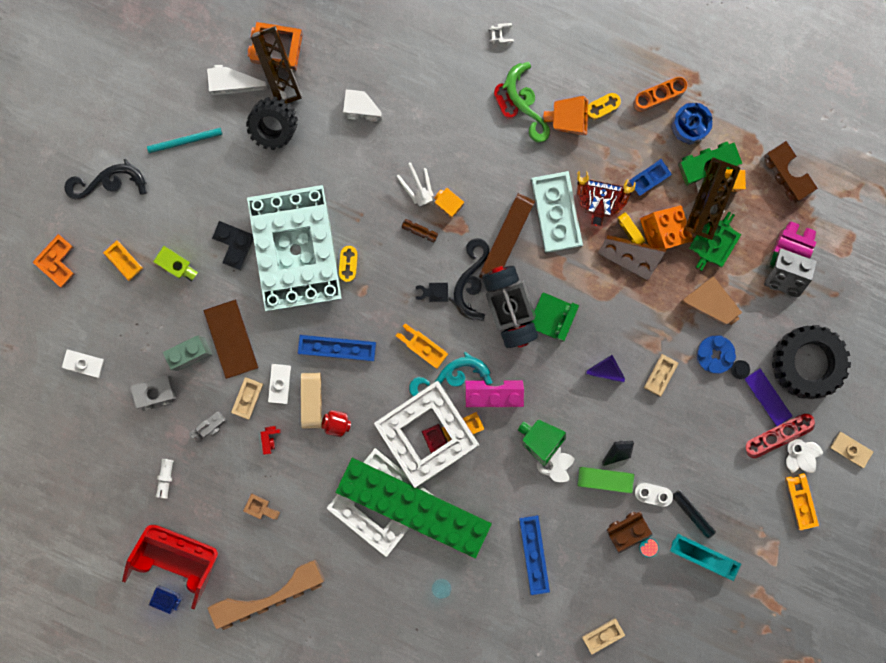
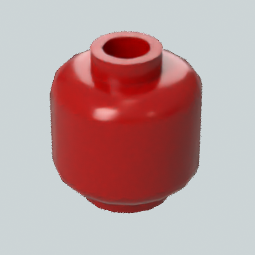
M331 410L324 414L321 428L324 429L327 435L342 437L345 432H349L351 421L348 420L346 413Z

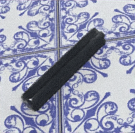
M681 490L673 493V499L702 533L707 538H711L716 533L711 524Z

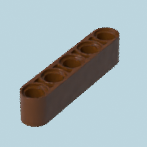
M520 193L517 194L478 277L482 278L483 275L491 272V269L495 267L505 266L535 200Z

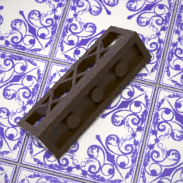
M276 26L255 32L251 40L273 97H277L279 101L281 98L284 99L285 104L302 99L301 91ZM273 32L274 44L267 43L263 35ZM273 50L281 53L282 59L280 63L272 60L271 54ZM280 68L288 72L289 77L287 81L279 77L278 71ZM286 86L293 88L296 95L287 98L284 91Z
M712 157L684 230L710 240L713 239L741 169L740 167ZM727 167L732 168L731 176L726 179L724 174ZM724 186V194L718 197L717 192L719 188ZM716 204L717 212L711 216V207ZM709 222L711 227L708 234L703 233L704 225Z

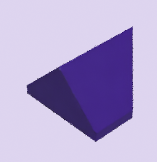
M613 355L606 357L585 372L586 375L622 383L625 382V377Z

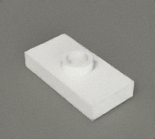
M67 349L62 368L100 378L105 360Z
M272 364L268 402L288 404L291 366Z

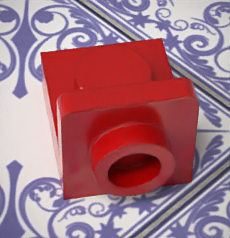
M276 426L264 427L265 431L260 432L263 455L272 454V450L275 449L274 438H270V434L281 433V429L276 430Z

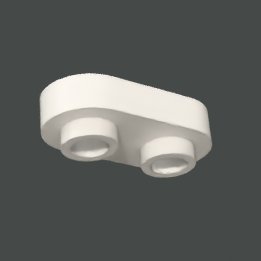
M640 483L634 489L636 499L641 502L666 507L673 500L672 492L664 487ZM643 489H647L648 494L646 496H642L641 491ZM666 494V500L662 501L660 495Z

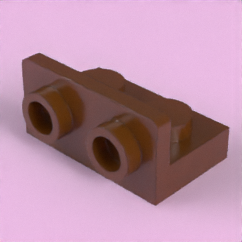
M641 511L628 514L625 520L621 522L615 521L607 529V533L618 553L653 536Z

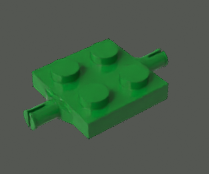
M727 212L723 221L720 220L712 240L699 235L695 236L688 249L697 253L700 257L698 264L695 266L696 269L703 271L707 262L714 263L720 268L725 264L742 235L730 226L732 219L735 217L731 212ZM709 222L704 225L703 233L708 234L711 227Z

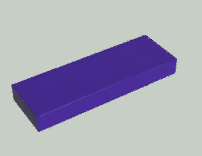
M761 368L744 379L775 427L792 417V414Z

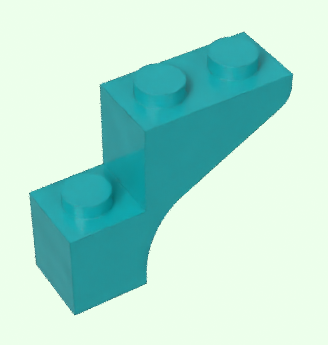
M677 534L676 538L672 541L670 552L727 579L735 580L741 563L680 534Z

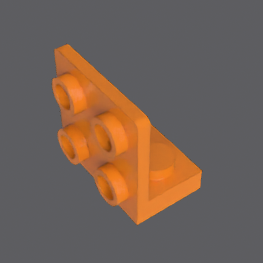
M681 205L656 211L640 218L650 247L668 249L693 241L691 232L684 230L687 220Z

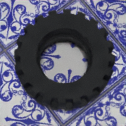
M820 325L799 327L785 334L783 339L776 345L778 348L773 353L775 362H772V366L776 370L774 375L776 379L780 380L781 387L786 388L791 395H796L803 399L823 398L835 393L837 388H841L844 384L843 380L848 378L849 373L847 369L851 368V362H848L850 352L846 351V343L844 340L841 341L839 339L840 335L836 332H831V329L827 327H820ZM807 344L819 346L827 356V370L817 380L802 378L795 367L797 351Z

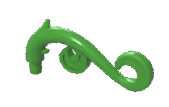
M529 62L518 63L508 72L502 88H507L510 99L519 110L541 124L543 128L542 134L536 131V122L530 125L528 132L533 141L541 143L549 138L550 128L538 114L528 107L535 101L534 91L531 88L525 87L519 91V95L517 93L516 80L520 81L521 74H524L526 70L531 68Z

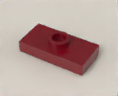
M440 424L421 431L431 454L448 443Z

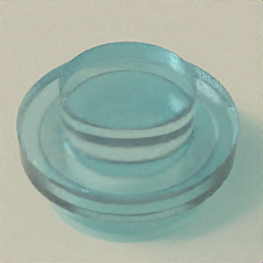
M438 579L432 585V592L437 598H446L451 593V585L445 579Z

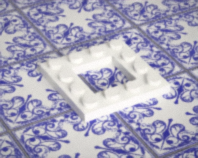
M439 381L434 382L374 423L414 488L419 487L480 446ZM433 409L452 440L421 460L401 429Z
M376 448L364 461V463L412 485L405 472ZM420 485L419 487H417V488H419V489H421V490H423V491H425V492L431 494V493H430L428 490H426L422 485ZM337 494L327 509L387 557L408 531L409 527L391 520L383 529L354 506L356 502Z

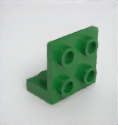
M543 292L534 311L536 317L530 322L534 323L536 331L564 342L579 305L573 302L570 304Z

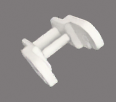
M512 23L497 24V27L491 26V28H488V31H491L492 38L489 42H493V44H496L495 42H499V44L513 43L514 39L502 38V28H506V26L512 27ZM499 30L500 38H495V31Z

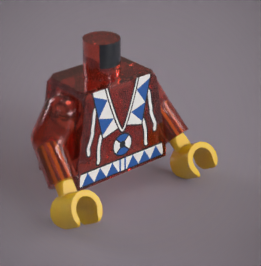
M578 171L576 195L580 206L585 209V213L593 214L591 225L602 226L604 217H612L613 214H618L627 205L631 192L635 190L636 183L634 182L632 187H628L627 179L624 182L623 189V186L589 180L587 171L586 176L581 178L580 171Z

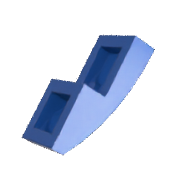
M660 159L629 181L632 186L634 182L636 183L635 190L641 196L667 179L672 173L663 160Z

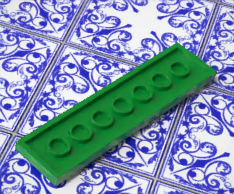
M353 457L335 492L475 559L492 525L489 521L419 488H414V486Z

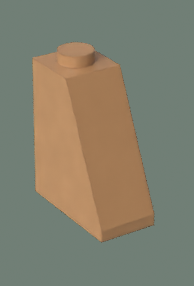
M714 276L681 300L685 306L722 325H727L728 323L733 325L740 319L738 315L742 313Z

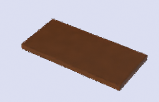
M235 299L203 310L225 378L228 379L258 369L259 367L237 300Z

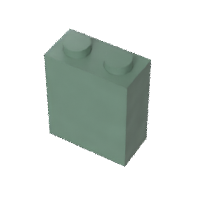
M199 335L163 352L170 369L174 371H180L213 355L205 337Z

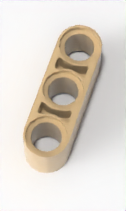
M301 373L302 429L321 428V373Z

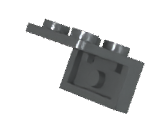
M780 248L774 268L765 279L764 285L772 290L787 293L789 296L800 297L813 279L817 261Z

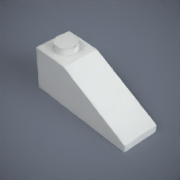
M213 65L212 68L207 69L209 92L211 95L268 90V85L265 81L228 67H223V65Z

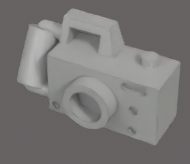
M217 411L197 426L195 430H192L189 435L199 443L204 437L208 435L212 437L219 432V426L227 420Z

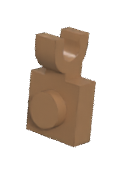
M253 493L250 495L243 510L259 519L266 515L277 520L280 512L268 507L270 501Z

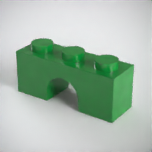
M728 141L717 145V149L712 151L710 148L700 151V155L695 157L693 155L683 157L682 162L678 166L685 185L688 186L705 178L704 166L705 163L711 162L712 157L737 167L742 165L743 163L735 142L731 144Z

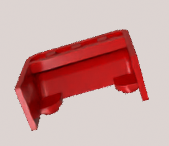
M149 525L145 528L126 561L122 582L126 583L132 570L145 573L150 571L153 565L188 578L186 588L195 594L191 609L195 610L210 578L218 552L214 547L158 525Z

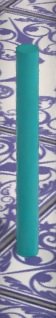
M220 127L147 146L148 153H153L220 136L223 133Z

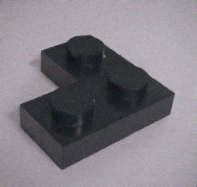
M219 221L212 239L229 245L222 263L241 271L254 240L253 234Z

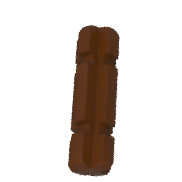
M405 219L402 223V229L410 230L411 233L424 239L427 238L430 242L434 243L438 237V233L432 230L429 231L428 228L417 223L413 224L408 219Z

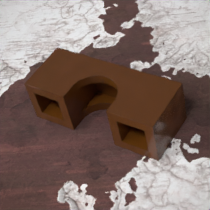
M785 141L765 154L764 162L776 174L775 179L778 184L783 185L786 189L785 194L787 198L797 203L818 188L808 173L801 177H794L789 173L788 164L797 156L788 142Z

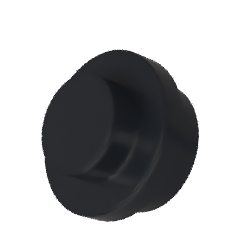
M735 361L731 366V374L736 379H745L750 374V366L746 361Z

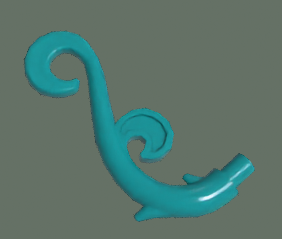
M464 352L465 357L455 359L445 366L435 382L439 381L441 384L446 378L451 386H461L465 382V374L458 370L457 376L454 377L452 372L459 367L468 366L475 369L473 373H478L480 378L483 377L486 385L493 383L490 377L491 372L487 365L467 352ZM422 377L414 378L409 385L412 397L419 393L418 386L420 384L429 386L430 382Z

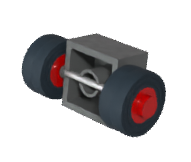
M515 266L495 267L491 269V272L483 275L482 279L488 291L486 298L497 330L506 329L501 332L506 348L527 346L529 342L538 338L534 323L528 322L534 320L536 315L524 280L519 281Z

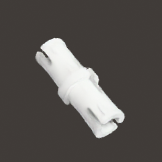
M162 459L160 475L157 476L159 481L155 497L168 499L174 460Z

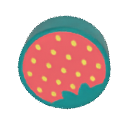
M647 538L640 542L639 551L645 557H654L659 551V545L656 540Z

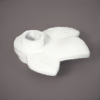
M801 439L789 442L787 445L789 453L786 459L787 468L792 473L797 471L799 467L805 472L814 473L816 470L815 458L823 454L822 449L814 442L805 443ZM796 445L800 446L799 452H796L794 450V447Z
M559 448L548 462L550 464L549 469H544L539 461L537 462V469L541 474L549 475L555 482H566L570 479L566 469L573 464L575 458L569 454L561 453V448Z

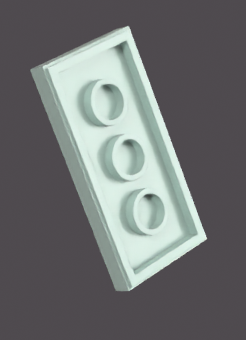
M569 171L531 178L545 253L582 247L583 243Z

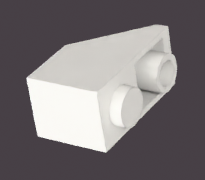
M346 89L343 109L344 116L352 120H358L359 117H362L370 122H377L378 119L382 120V112L365 91Z

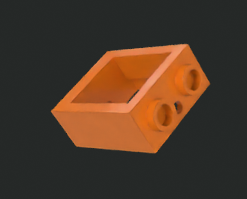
M256 22V26L252 27L251 37L255 32L276 26L278 33L293 35L288 60L292 70L297 71L303 37L302 30ZM252 43V46L249 45L247 56L250 57L252 63L261 65ZM272 58V60L278 63L281 61V59Z

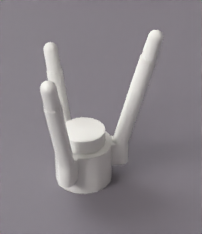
M409 162L408 166L418 188V191L415 192L416 196L399 175L396 177L411 196L414 204L418 203L419 207L433 201L432 196L434 195L431 190L428 172L426 168L423 169L426 190V188H422L412 163Z

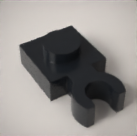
M448 282L429 283V288H425L422 285L416 286L417 290L421 289L423 291V295L416 296V300H423L429 297V302H448Z

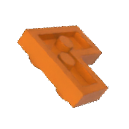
M57 234L36 257L33 263L60 288H63L75 273L61 261L74 247L60 234Z

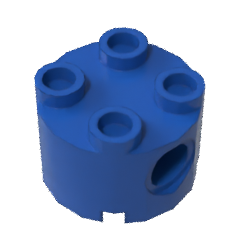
M687 103L673 117L671 129L676 138L688 145L698 143L712 129V114L701 103Z

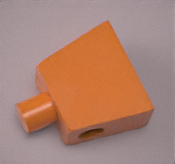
M578 96L555 101L554 111H544V122H553V128L559 132L586 136L589 100L585 96Z

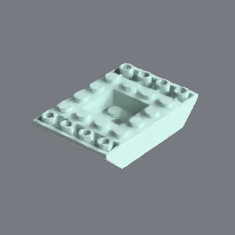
M323 185L248 197V208L265 311L342 299ZM299 245L301 247L300 254L292 255L291 247Z

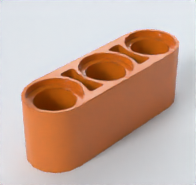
M675 77L637 94L633 101V106L637 111L644 112L676 99L686 91L687 81L683 77ZM679 83L682 86V90L676 91L673 88V84ZM656 91H663L665 97L658 98L656 96ZM645 98L647 105H640L638 99Z

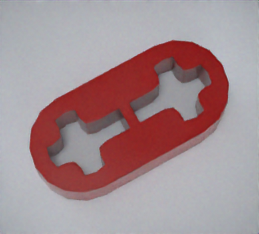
M504 83L498 84L494 90L496 102L502 115L506 119H513L517 116L519 109L510 99L508 92L505 94L506 100H504L502 95H498L499 89L502 88ZM506 103H509L511 108H515L513 114L510 115L509 112H505L507 110Z

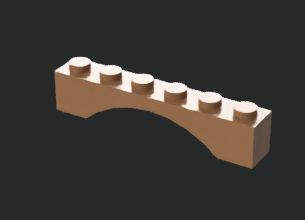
M315 559L297 567L288 583L269 597L254 601H238L226 598L210 605L207 609L215 628L225 630L232 627V622L240 620L241 623L250 619V614L252 613L262 614L269 610L268 606L273 604L276 607L287 602L286 598L293 596L295 599L304 595L303 591L309 588L313 591L322 587L321 583L325 579Z

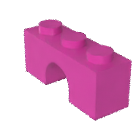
M504 380V384L500 386H488L485 384V381H465L466 407H524L523 380Z

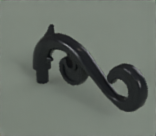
M124 159V164L112 165L100 172L82 193H75L73 190L76 184H81L83 187L86 186L85 181L77 176L70 177L65 182L64 190L67 196L74 200L84 198L101 182L107 191L114 192L121 188L122 182L117 176H114L113 181H110V176L115 173H126L132 177L129 180L134 181L136 186H138L139 194L144 195L147 194L145 186L147 182L144 174Z
M475 238L468 242L466 246L467 254L470 258L476 259L473 250L475 247H481L483 255L461 275L454 289V298L449 297V300L465 318L473 321L474 319L484 321L485 314L476 312L470 303L467 306L463 299V289L466 283H471V287L466 288L467 293L470 295L479 294L481 291V281L478 277L472 276V274L485 262L490 250L485 240Z

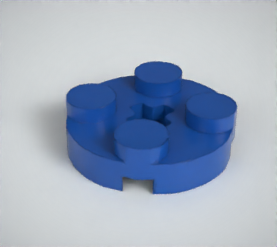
M721 335L707 337L698 346V364L707 372L723 373L731 368L736 359L733 344ZM712 350L720 351V359H713L711 357L713 355Z

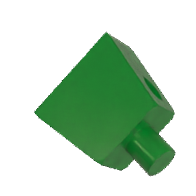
M537 420L533 426L524 421L518 428V431L525 435L522 440L524 448L544 467L566 440L565 431L541 420Z

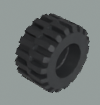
M266 97L264 101L261 99L255 104L248 115L246 127H248L247 133L251 134L250 139L252 141H257L256 145H263V149L268 147L271 150H275L276 147L278 149L283 148L284 145L289 143L297 128L298 117L295 116L296 111L295 109L291 110L292 105L290 103L285 104V100L282 98L280 101L277 100V97H273L272 100H270V97ZM269 116L277 119L282 129L272 130L268 128L263 122V117Z

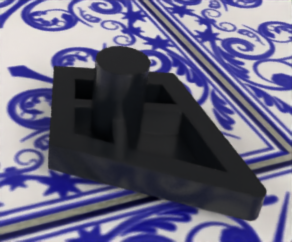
M621 440L614 442L602 461L603 466L631 458L634 442Z

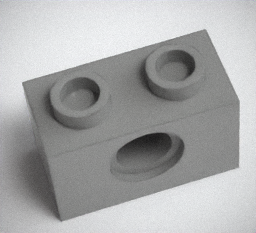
M170 376L130 386L137 409L142 408V411L153 409V405L159 403L161 406L172 404V400L177 399ZM153 389L158 391V397L155 400L150 397V392Z

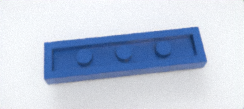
M308 335L299 336L298 354L375 361L376 342Z
M539 516L519 518L530 594L550 593Z

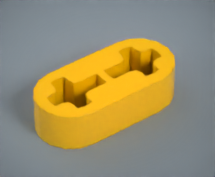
M609 93L591 102L588 105V117L592 120H597L617 110L621 104L620 97L616 93ZM609 98L612 100L616 99L614 107L611 104L605 107L604 104L608 103ZM592 106H594L595 108H598L600 106L602 107V109L598 111V115H596L595 113H590V111L592 110Z
M626 212L617 217L619 224L632 243L640 245L645 243L642 234Z
M345 246L340 253L339 276L344 282H352L356 278L358 252L353 246ZM350 249L355 255L350 258V263H347V257L344 256V253H347ZM347 265L350 266V272H353L349 279L342 275V272L346 271Z

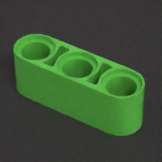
M579 467L577 486L633 493L635 474Z

